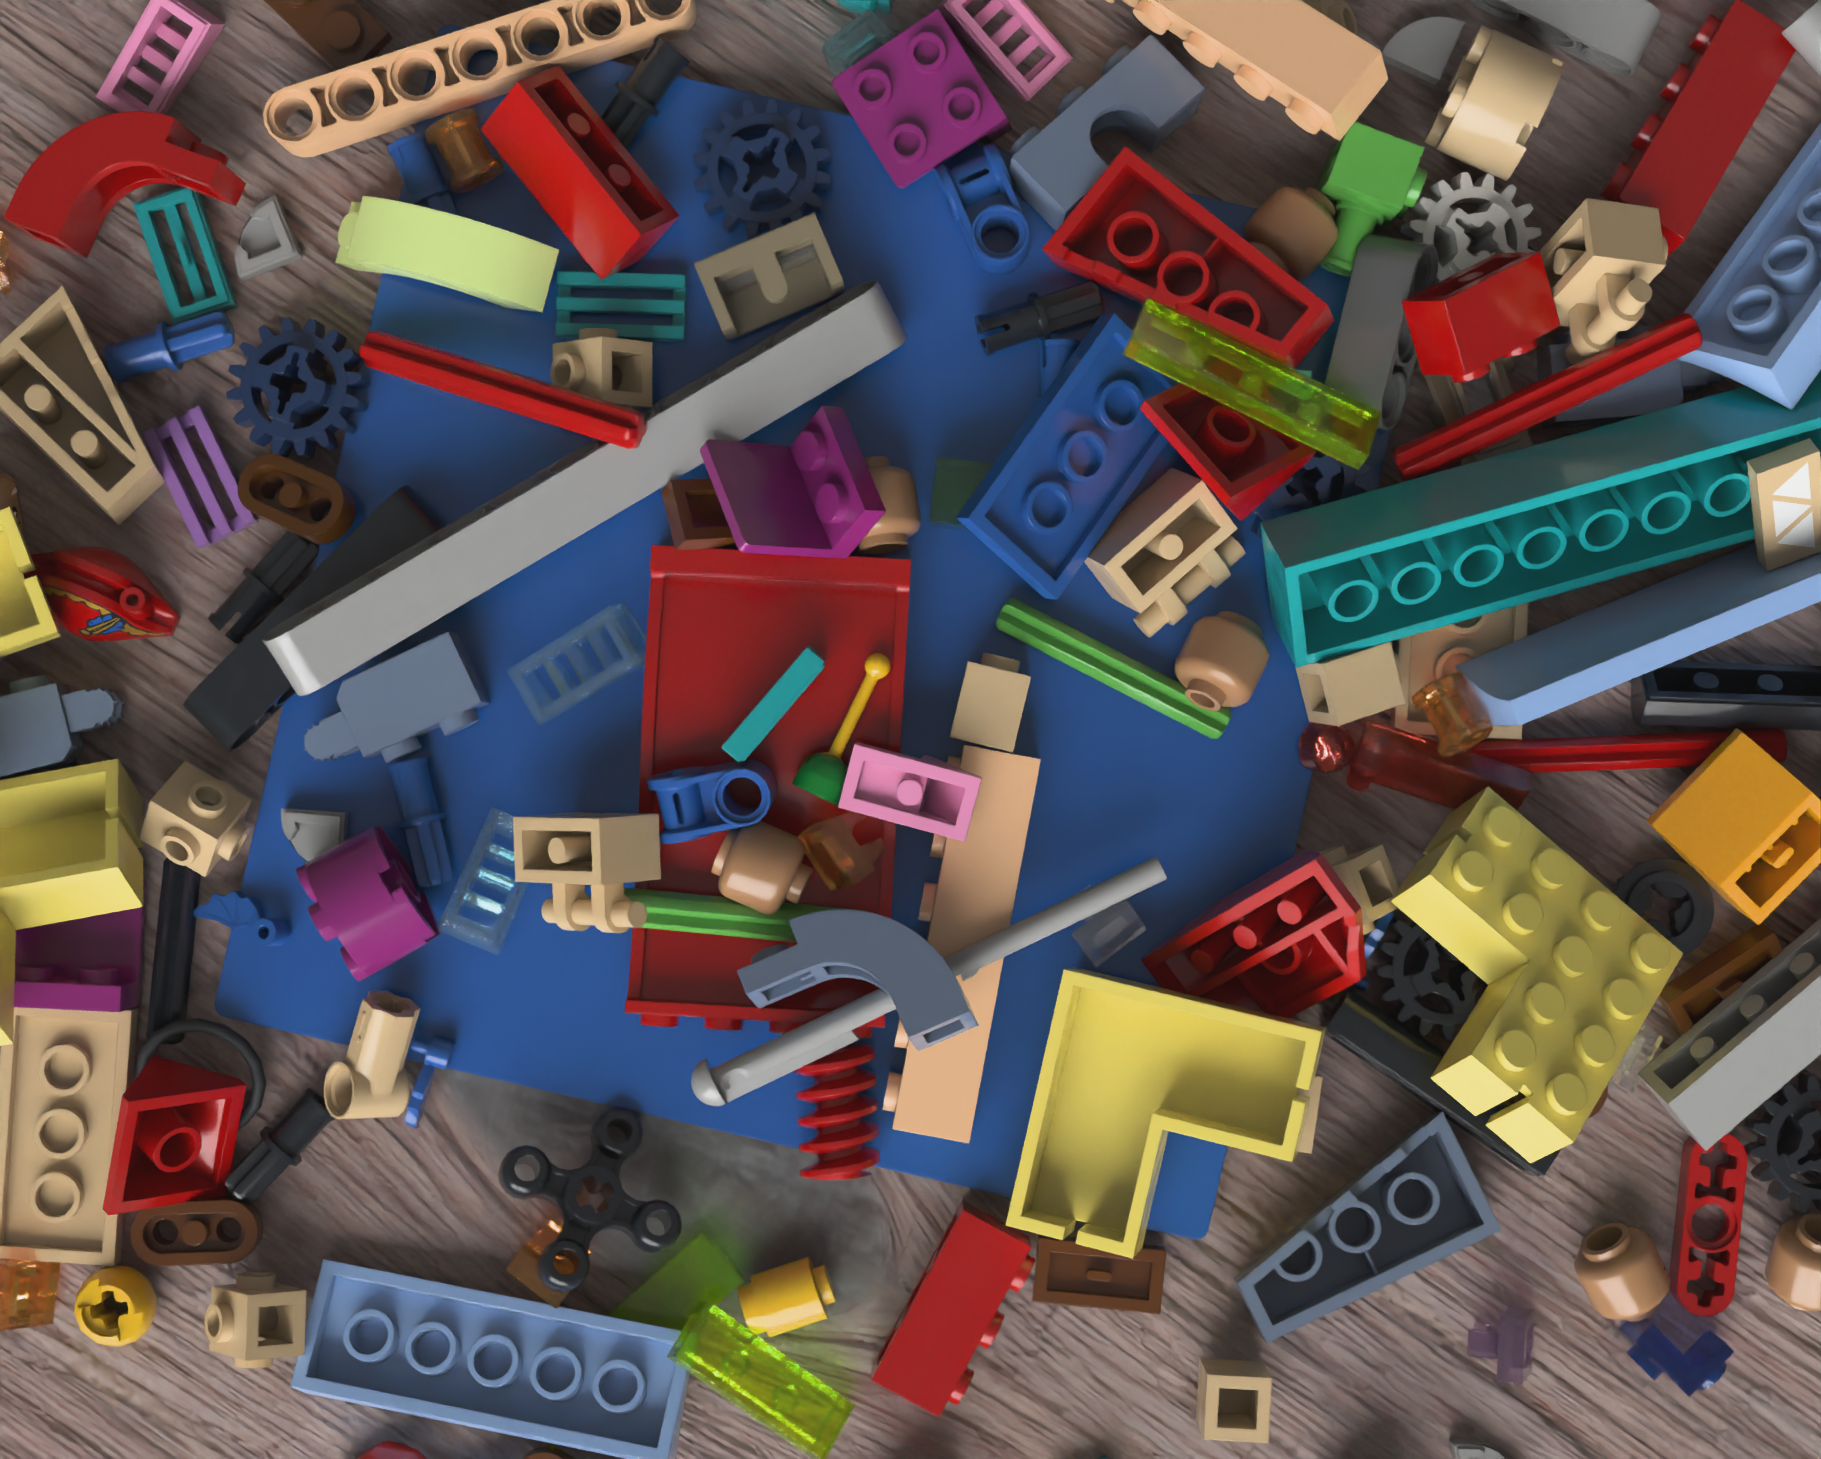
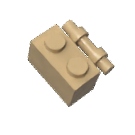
M1586 198L1539 251L1542 255L1561 326L1570 327L1572 342L1566 348L1565 355L1572 365L1613 347L1616 342V334L1619 331H1627L1632 328L1644 315L1645 304L1652 297L1649 283L1666 266L1668 244L1665 237L1662 236L1658 208Z
M1170 468L1115 517L1084 562L1112 599L1139 613L1133 620L1138 628L1147 637L1151 638L1165 624L1169 623L1174 626L1187 615L1186 606L1210 585L1217 588L1231 576L1229 568L1241 559L1246 552L1240 543L1231 536L1238 528L1205 483L1199 478Z
M570 812L513 817L515 882L552 883L553 898L546 899L541 910L542 917L546 922L557 923L561 929L568 931H584L591 925H594L601 932L620 934L626 932L629 928H639L645 924L647 920L645 905L641 902L631 901L624 895V883L661 879L659 814ZM585 885H591V897L585 893Z

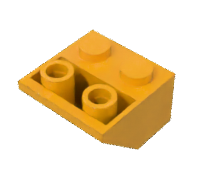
M1737 728L1646 820L1726 902L1757 925H1760L1821 863L1820 799Z

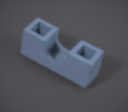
M1152 34L1134 49L1128 44L1120 48L1104 65L1102 69L1104 76L1089 89L1084 85H1080L1072 90L1056 110L1058 116L1043 130L1037 125L1031 127L1015 142L1010 150L1012 158L1009 175L1014 189L1055 231L1058 230L1109 167L1095 152L1091 144L1093 138L1108 131L1124 132L1133 136L1152 153L1197 112L1205 87Z

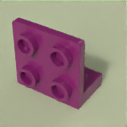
M938 9L832 80L834 89L891 179L900 189L906 188L933 170L934 167L939 166L984 135H987L992 143L1013 129Z
M821 406L790 446L708 439L700 449L736 546L743 553L846 559L886 512L843 408Z
M143 879V907L16 930L14 1007L122 1012L140 1006L146 881Z

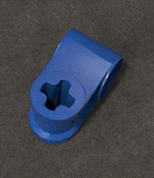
M992 142L983 146V154L953 167L947 168L943 164L934 167V174L945 203L954 220L958 222L973 259L978 266L986 272L996 275L1012 273L1019 268L1027 256L1030 232L1027 220L1015 196L1010 175L996 145ZM995 227H1005L1016 235L1018 243L1009 252L994 253L987 249L982 242L985 233Z
M746 759L744 762L742 760L739 762L731 761L706 767L692 766L659 773L646 779L648 789L656 791L664 827L659 831L661 844L690 841L715 832L755 824L767 814L777 795V780L773 771L765 763L756 759ZM738 777H746L753 780L760 788L761 803L753 807H744L737 804L729 792L730 781Z

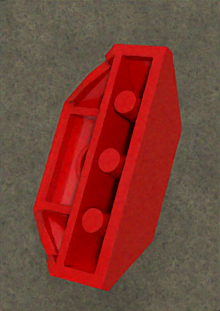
M1305 850L1216 902L1150 951L1141 960L1161 988L1291 1018L1361 981L1367 974L1362 910L1324 856L1319 852Z

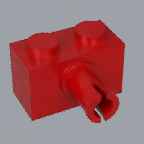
M1541 252L1496 253L1401 301L1422 375H1451L1452 381L1456 383L1474 380L1486 375L1491 370L1489 363L1500 357H1514L1535 349L1538 346L1536 338L1561 326Z

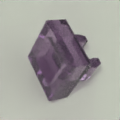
M1510 1306L1500 1316V1326L1475 1323L1474 1329L1470 1328L1468 1332L1467 1355L1478 1358L1498 1359L1496 1381L1523 1384L1532 1373L1536 1309Z

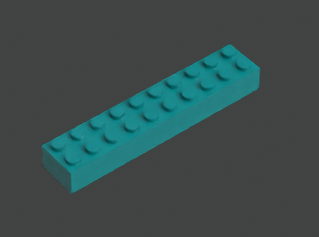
M1821 370L1793 410L1744 386L1262 521L1260 525L1272 622L1295 667L1298 668L1754 539L1755 533L1747 461L1808 438L1819 449L1821 459Z

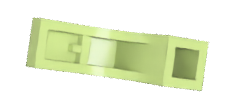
M363 196L361 202H351L349 213L341 222L338 231L340 247L335 263L357 271L393 274L430 282L481 298L505 308L543 312L559 250L513 232L458 215L410 203Z

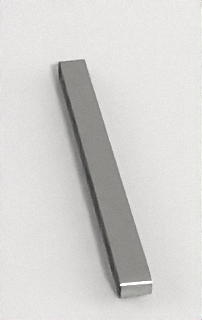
M870 280L857 285L653 404L652 407L641 411L644 420L647 422V431L637 448L627 449L598 439L588 442L288 618L264 636L263 642L297 695L304 696L315 692L662 488L670 480H675L701 465L704 461L700 449L708 439L740 442L897 349L907 340V334L878 280Z

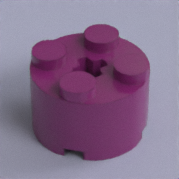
M375 825L360 831L296 869V874L304 890L316 902L308 907V912L314 925L326 941L338 937L343 945L340 948L342 958L351 974L359 982L429 943L431 939L441 933L437 917L425 892L418 893L409 876L413 871L386 831L380 826L376 827Z

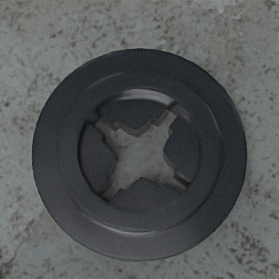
M1658 858L1638 862L1628 873L1617 879V888L1614 894L1639 916L1645 915L1644 911L1653 906L1650 897L1652 892L1649 886H1651L1652 890L1657 891L1661 898L1684 897L1683 900L1676 902V906L1668 911L1671 921L1668 924L1672 933L1658 919L1644 920L1684 953L1682 956L1687 955L1703 942L1713 922L1714 902L1708 884L1694 868L1678 860Z

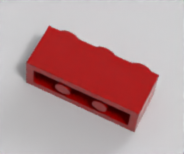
M559 65L518 81L480 129L499 152L502 159L513 169L538 200L543 210L550 215L579 251L581 257L592 267L601 280L639 262L680 217Z
M962 1200L874 1361L871 1370V1381L937 1417L941 1415L948 1401L958 1405L974 1375V1370L968 1368L967 1365L977 1346L980 1345L988 1349L1003 1323L1005 1315L997 1310L1008 1289L1018 1293L1033 1268L1035 1258L1028 1255L1031 1249L1029 1236L1013 1227L1006 1226V1223Z

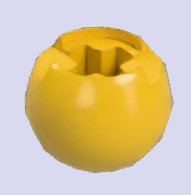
M120 1265L106 1266L95 1270L84 1279L76 1294L74 1315L80 1330L96 1343L123 1346L137 1341L149 1330L156 1314L157 1296L151 1281L135 1268ZM113 1291L116 1301L127 1302L128 1310L120 1315L119 1318L116 1310L105 1309L103 1303L105 1299L113 1295Z

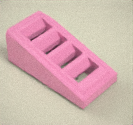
M150 0L96 97L118 112L146 111L166 115L212 48L225 23L192 0ZM172 15H175L193 28L188 37L168 24ZM158 36L180 51L176 59H173L153 45ZM143 58L166 73L162 82L138 67ZM128 79L154 95L149 105L123 88Z
M942 0L934 8L940 11L947 24L1024 102H1028L1073 58L1023 0H989L973 17L964 9L972 0ZM1003 9L1010 17L991 36H988L982 27ZM1021 28L1028 36L1011 53L1005 56L999 47ZM1039 46L1046 55L1023 76L1016 67Z

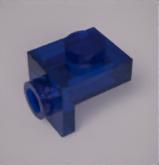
M1648 1319L1636 1322L1626 1321L1619 1328L1634 1344L1626 1354L1653 1381L1663 1373L1689 1397L1697 1389L1702 1391L1715 1384L1727 1368L1725 1361L1734 1352L1725 1341L1710 1330L1705 1332L1683 1354Z

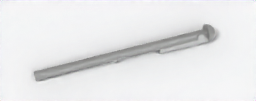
M1155 856L960 949L943 959L955 977L961 974L962 981L973 977L980 968L1166 880L1167 877ZM879 988L714 1068L708 1059L704 1058L695 1066L692 1072V1090L695 1096L707 1105H725L746 1093L859 1040V1036L853 1029L895 1010L894 1002L890 995Z

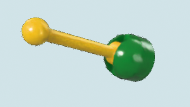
M881 653L871 654L866 659L864 668L867 674L829 752H821L809 756L799 767L791 783L836 806L839 805L847 774V768L840 757L878 679L884 678L890 671V661Z

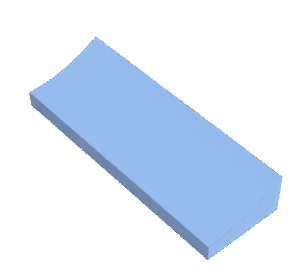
M1821 122L1684 313L1691 314L1697 322L1703 340L1699 349L1677 358L1678 360L1692 363L1737 381L1790 410L1794 409L1821 370Z
M1756 543L1458 664L1455 667L1477 724L1522 725L1820 602L1821 552L1766 571L1757 559Z
M323 1259L305 1327L304 1355L297 1358L290 1387L307 1394L625 1459H675L698 1336L694 1333Z

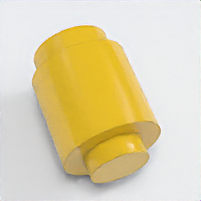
M809 1256L751 1275L750 1283L737 1287L742 1312L752 1336L767 1332L769 1337H773L827 1319L828 1311L826 1305L836 1302L834 1288L826 1266L822 1265L814 1268Z

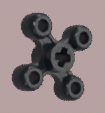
M608 1109L597 1118L590 1134L592 1145L591 1157L580 1168L572 1170L558 1168L550 1162L543 1151L529 1145L515 1147L506 1154L500 1163L498 1177L505 1193L521 1200L530 1198L545 1199L553 1204L559 1212L561 1219L560 1233L553 1242L545 1246L538 1257L536 1267L538 1278L551 1291L559 1293L573 1291L584 1282L589 1274L591 1264L588 1253L590 1241L600 1231L608 1229L620 1230L630 1236L636 1247L644 1252L653 1254L666 1251L675 1244L681 1235V1215L675 1206L659 1199L650 1201L635 1200L626 1194L622 1188L619 1178L621 1165L636 1152L643 1137V1128L640 1120L628 1109ZM607 1128H620L625 1134L626 1142L616 1143L612 1141L608 1136ZM518 1164L530 1166L534 1171L535 1179L532 1181L521 1180L515 1174V1166ZM583 1186H585L590 1195L600 1192L603 1196L604 1201L596 1209L598 1213H595L591 1205L580 1207L576 1199L583 1192ZM653 1217L660 1220L664 1225V1235L652 1234L647 1228V1218ZM558 1256L568 1258L573 1264V1273L563 1275L557 1272L553 1263L554 1258Z

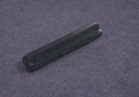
M167 857L163 863L146 1030L147 1039L153 1032L173 1021L186 1020L196 927V917L193 911L198 907L201 875L187 866L172 862ZM179 1033L161 1044L171 1045L180 1043L184 1039L185 1033Z

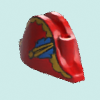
M96 546L69 547L58 551L31 555L36 570L25 573L24 577L25 579L33 576L38 577L56 622L68 633L88 641L98 642L173 636L181 616L144 572L127 556L104 547Z

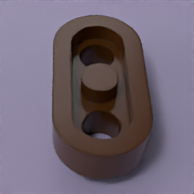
M276 453L263 454L253 459L244 468L238 481V496L245 508L261 519L313 543L328 544L338 540L350 529L355 518V500L347 488L323 473ZM283 486L279 492V496L274 499V495L277 489ZM331 507L328 515L322 519L325 511Z
M220 1196L141 1210L132 1222L130 1240L136 1254L143 1261L154 1266L232 1264L241 1261L258 1247L263 1236L264 1226L260 1212L252 1203L247 1204L235 1196ZM231 1217L240 1223L242 1232L239 1238H230L224 1233L222 1228L224 1218ZM162 1220H170L177 1226L178 1236L176 1240L170 1241L162 1237L159 1231V1225Z

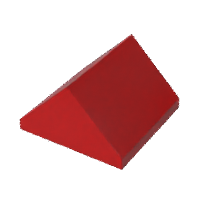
M1232 357L1145 400L1140 407V410L1240 521L1310 461L1317 452Z
M152 1056L122 1095L103 1203V1210L107 1215L226 1196L227 1186L224 1181L231 1170L246 1084L240 1078Z

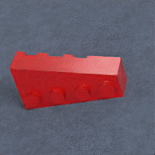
M1735 0L1720 18L1709 13L1700 24L1687 46L1694 50L1695 54L1688 65L1680 62L1673 70L1659 92V96L1665 99L1657 114L1651 111L1641 123L1629 143L1635 149L1626 163L1621 161L1600 192V196L1604 197L1603 200L1658 208L1662 236L1665 237L1668 244L1667 257L1688 237L1796 51L1781 34L1785 30L1784 27L1741 0Z
M1126 146L1042 248L1055 266L1088 281L1095 282L1097 285L1291 371L1298 366L1335 321L1328 304Z

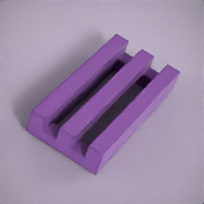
M198 405L188 410V414L180 418L174 417L165 421V425L157 429L151 428L142 433L197 548L204 549L259 522L257 516L245 508L239 499V478L204 407ZM194 427L238 514L237 517L228 520L186 431ZM173 438L215 525L210 530L207 529L165 441Z

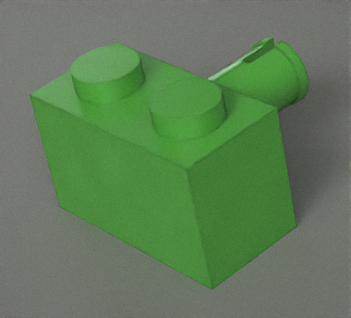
M1354 122L1340 141H1335L1316 187V190L1323 193L1332 202L1336 210L1335 215L1338 216L1335 222L1338 227V237L1327 256L1321 261V267L1335 274L1351 278L1355 258L1363 239L1369 234H1373L1374 230L1381 232L1394 217L1403 219L1408 207L1413 208L1415 206L1428 172L1418 167L1425 147L1358 122Z

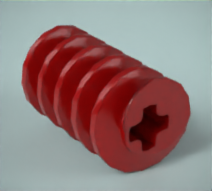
M851 1043L795 1070L797 1074L814 1079V1085L796 1092V1099L815 1104V1111L797 1118V1125L816 1130V1137L798 1144L799 1151L817 1156V1163L800 1169V1177L813 1180H848L871 1175V1172L864 1169L880 1162V1151L863 1145V1143L879 1136V1125L860 1119L878 1110L877 1099L859 1093L876 1084V1073L858 1067L875 1058L874 1047L867 1044Z

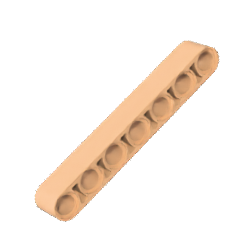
M550 0L284 87L273 93L266 102L263 112L264 125L269 134L291 154L303 158L321 155L507 94L518 81L557 65L565 74H569L651 47L656 36L664 42L676 39L687 33L694 25L697 16L696 0H682L681 6L670 15H659L649 9L651 0ZM611 10L621 15L620 25L614 32L600 36L589 31L590 20L600 11ZM541 30L557 32L560 35L558 45L549 54L538 56L528 51L530 39L534 34ZM487 49L498 53L497 64L491 72L480 76L468 73L467 66L469 60L475 53ZM425 69L436 72L435 85L428 93L419 96L407 93L408 80L414 73ZM363 89L374 91L375 99L373 106L368 112L359 116L347 114L346 105L353 93ZM300 109L312 110V124L305 133L298 136L286 134L285 126L287 119L292 113Z

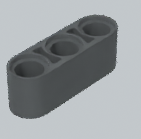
M1369 234L1363 239L1355 258L1324 383L1322 407L1327 417H1334L1342 421L1384 430H1390L1398 423L1405 406L1417 358L1401 301L1435 285L1438 272V253L1434 245L1376 234Z

